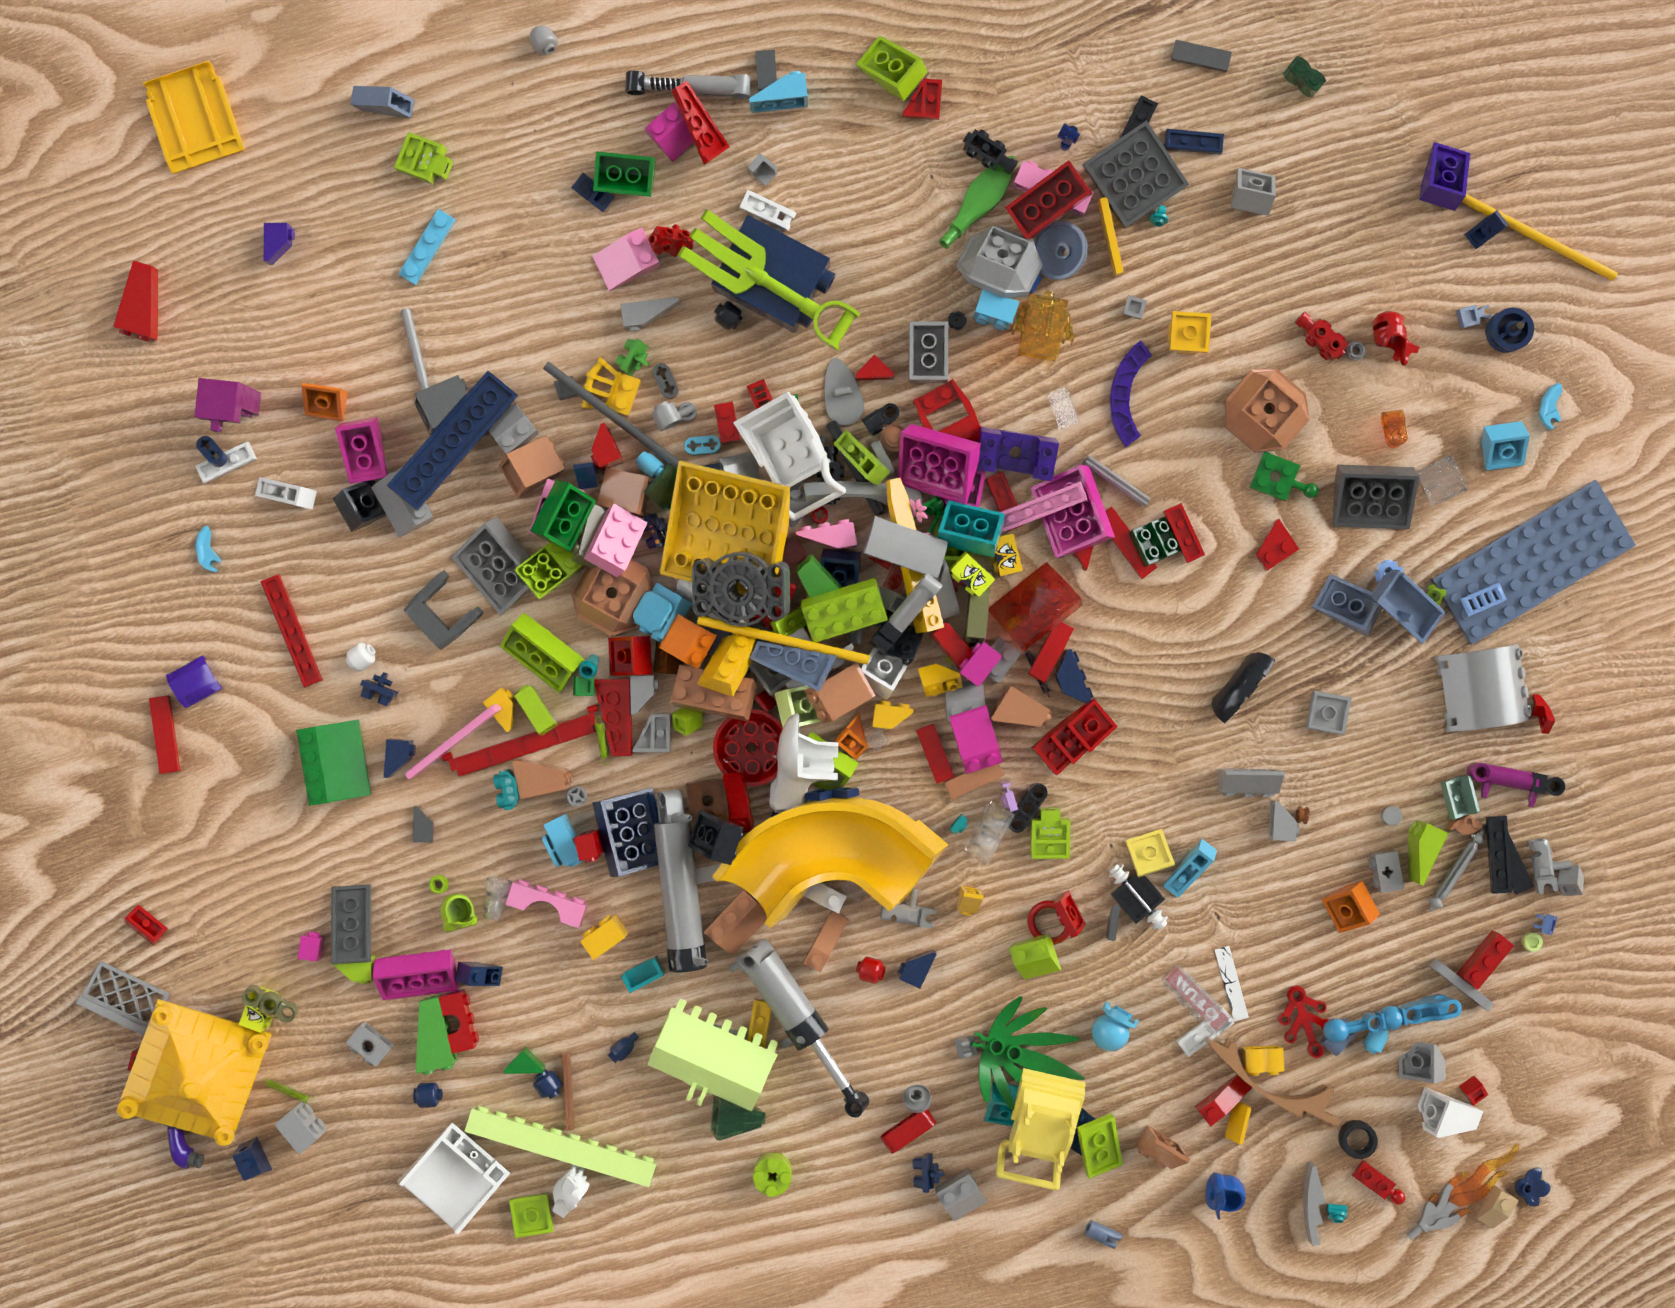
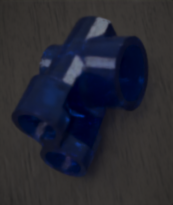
M1066 123L1063 124L1057 136L1063 140L1060 144V148L1063 151L1069 150L1072 143L1075 144L1080 136V133L1077 132V127Z

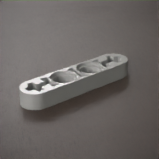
M1434 958L1429 964V967L1488 1012L1493 1007L1494 1003L1439 960Z

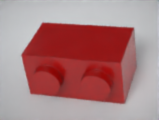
M733 401L714 405L721 444L727 445L741 442L739 431L733 423L737 421Z

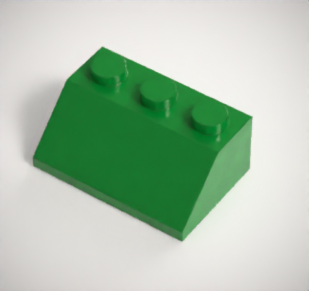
M596 151L593 191L651 197L655 180L656 158Z
M555 480L530 532L547 542L571 552L596 500L568 482Z

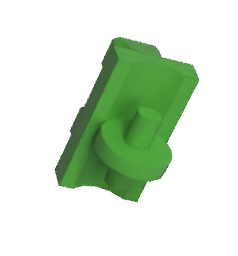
M637 338L636 340L627 339L624 348L629 353L626 357L619 355L615 363L626 374L633 376L635 370L639 371L642 365L648 367L649 363L645 359L648 355L646 350L649 346Z

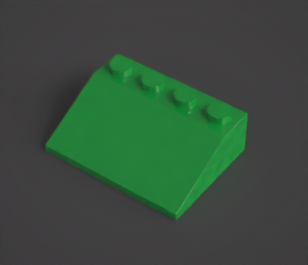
M359 719L296 730L309 806L371 795Z

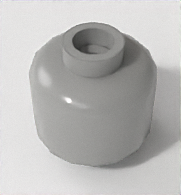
M536 26L530 32V44L539 55H551L554 53L558 40L549 27Z

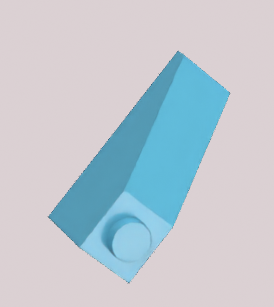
M1201 839L1181 861L1163 887L1179 898L1214 862L1217 850Z

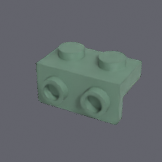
M1470 775L1457 776L1440 782L1450 819H1457L1468 814L1480 812Z

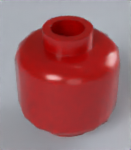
M868 956L862 962L859 961L856 967L859 979L872 984L882 981L886 966H883L881 960Z

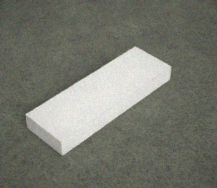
M245 442L226 451L227 462L222 467H214L208 460L196 465L195 467L202 482L206 484L257 460L250 443Z
M1223 1007L1219 1009L1229 1019L1218 1030L1210 1022L1219 1013L1208 1021L1204 1019L1176 1040L1188 1057L1207 1044L1205 1041L1206 1037L1214 1039L1234 1024Z

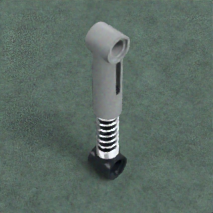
M641 71L626 72L625 93L630 95H643L645 91L661 90L662 92L666 90L668 92L683 82L688 81L696 95L731 96L737 99L750 97V76L745 74H735L732 76L685 75V77L678 79L676 77L666 78L665 76L664 78H660V76L659 78H655V76L651 78V76H645V73Z

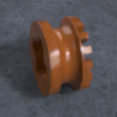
M1302 806L1297 807V823H1308L1309 807L1304 809Z

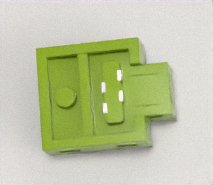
M408 132L394 168L400 173L433 185L436 177L447 180L454 162L445 157L447 148L442 144Z
M1059 807L1040 808L1039 818L1031 819V859H1070V819L1060 818Z

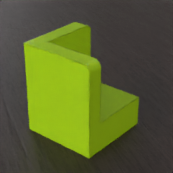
M680 708L672 713L673 729L684 736H688L703 727V712Z

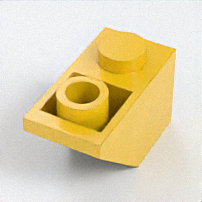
M939 664L918 669L925 697L937 696L938 694L955 691L963 687L960 673Z
M880 700L879 704L875 703L872 727L893 729L910 716L914 709L910 708V704L898 703V706H890L891 702Z

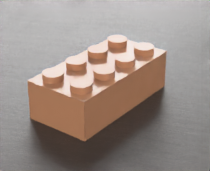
M679 665L670 700L675 707L749 721L757 689V683L753 679L743 678L734 696L731 697L698 685L704 669Z

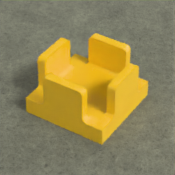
M1173 311L1171 322L1168 325L1167 343L1170 344L1169 351H1176V354L1187 355L1208 353L1211 314Z

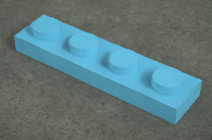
M438 209L398 274L417 285L456 220Z

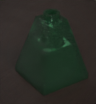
M714 1095L710 1131L716 1140L721 1141L761 1128V1125L765 1123V1112H762L760 1108L755 1106L750 1111Z

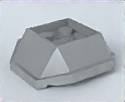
M997 225L971 237L956 268L962 273L969 284L1003 298L1028 296L1041 271L1042 263L1032 239L1027 240L1025 236Z

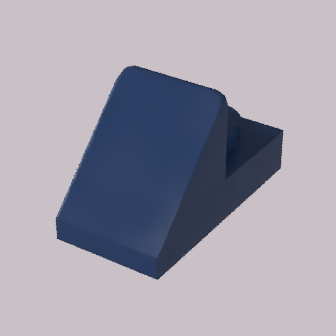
M1496 210L1464 235L1474 248L1477 249L1506 228L1508 223Z
M593 462L573 465L579 489L598 487L596 475L598 474V468L595 467Z

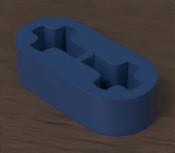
M202 436L197 440L196 447L208 462L214 467L225 465L227 455L211 437ZM206 443L210 446L208 450L204 446ZM215 453L219 457L218 460H216V458L213 456Z

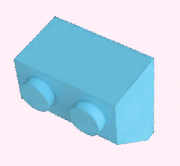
M1522 421L1484 426L1481 444L1486 471L1524 465L1530 435Z

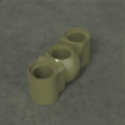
M250 985L243 992L242 1001L245 1005L252 1006L254 1009L258 1007L263 1015H275L274 1018H279L284 1023L291 1022L298 1012V1007L294 1002L287 1001L286 999L282 1001L280 995L276 992H265L266 990L261 989L258 985ZM252 991L256 993L257 998L250 999L247 993ZM272 1000L275 1006L272 1008L267 1007L265 1001ZM284 1008H289V1009H291L293 1015H291V1016L285 1015V1014L283 1013V1009H284Z

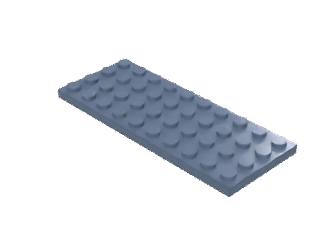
M1593 480L1436 575L1431 581L1437 588L1446 590V595L1442 598L1469 644H1474L1636 546L1597 480ZM1493 583H1500L1507 600L1467 617L1460 599ZM1484 593L1485 598H1486L1487 602L1489 603L1490 600H1489V598H1488V595H1487V593ZM1477 596L1478 603L1482 606V602L1479 596ZM1468 600L1472 609H1476L1472 600Z

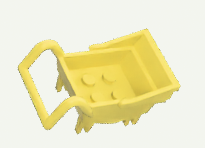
M1023 1068L1014 1110L1011 1115V1120H1014L1010 1137L1009 1139H1003L998 1149L996 1176L998 1178L1056 1191L1059 1190L1062 1167H1064V1162L1071 1148L1078 1118L1085 1099V1082ZM1007 1147L1008 1151L1013 1154V1163H1018L1020 1155L1054 1162L1053 1181L1050 1182L1004 1171Z

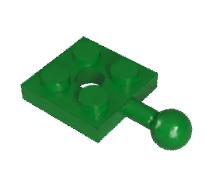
M1265 451L1262 454L1249 487L1282 501L1287 500L1291 488L1303 491L1304 495L1308 498L1316 497L1319 492L1316 484H1304L1295 480L1301 465ZM1272 471L1279 473V481L1274 482L1270 479Z

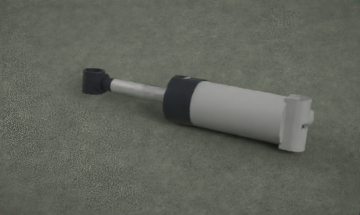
M765 939L758 940L748 951L737 957V961L729 966L730 971L734 972L741 968L743 973L746 972L788 1036V1038L781 1041V1046L785 1048L793 1044L799 1051L810 1045L845 1096L843 1100L846 1103V1113L854 1118L861 1116L869 1105V1098L864 1092L853 1089L821 1042L820 1038L829 1028L817 1010L813 1008L772 945Z

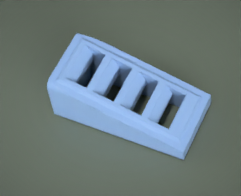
M1493 583L1460 599L1467 617L1507 600L1500 583ZM1484 593H1487L1488 598L1490 600L1489 603L1487 602ZM1477 596H1479L1482 602V606L1479 605L1478 600L1476 598ZM1470 599L1472 600V602H1473V604H1474V606H1475V608H1476V609H1474V610L1472 609V607H1471V605H1470V603H1469V601H1468V600H1470Z

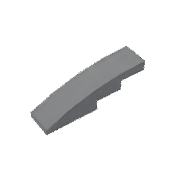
M1310 1161L1307 1163L1304 1179L1303 1208L1308 1241L1312 1246L1320 1245L1316 1226L1323 1224L1318 1205L1325 1204V1199L1316 1165Z

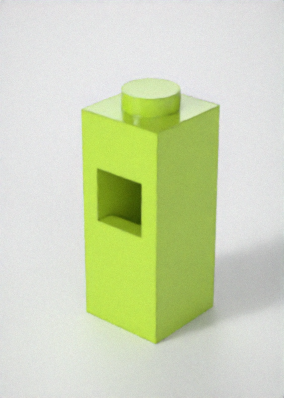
M525 685L517 690L518 693L514 696L539 735L543 736L558 726L533 686Z

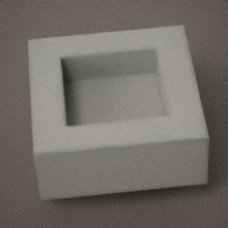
M1128 295L1122 315L1141 320L1147 300Z

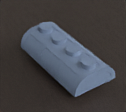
M1392 570L1385 574L1372 594L1373 600L1421 644L1426 641L1445 614V611L1400 570Z

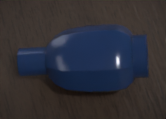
M633 1032L629 1037L620 1038L610 1048V1053L608 1054L610 1059L614 1063L624 1060L632 1052L634 1042L639 1036Z

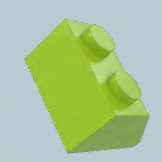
M1050 933L1014 942L1009 947L1014 966L1025 980L1061 971Z

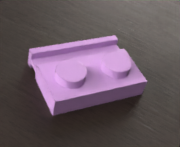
M1007 780L999 782L1005 789L1002 790L1003 795L1000 796L1003 807L1011 812L1018 810L1013 791L1008 788L1011 785L1010 782Z

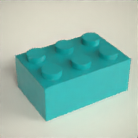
M948 500L938 531V538L948 541V547L994 558L1005 514Z

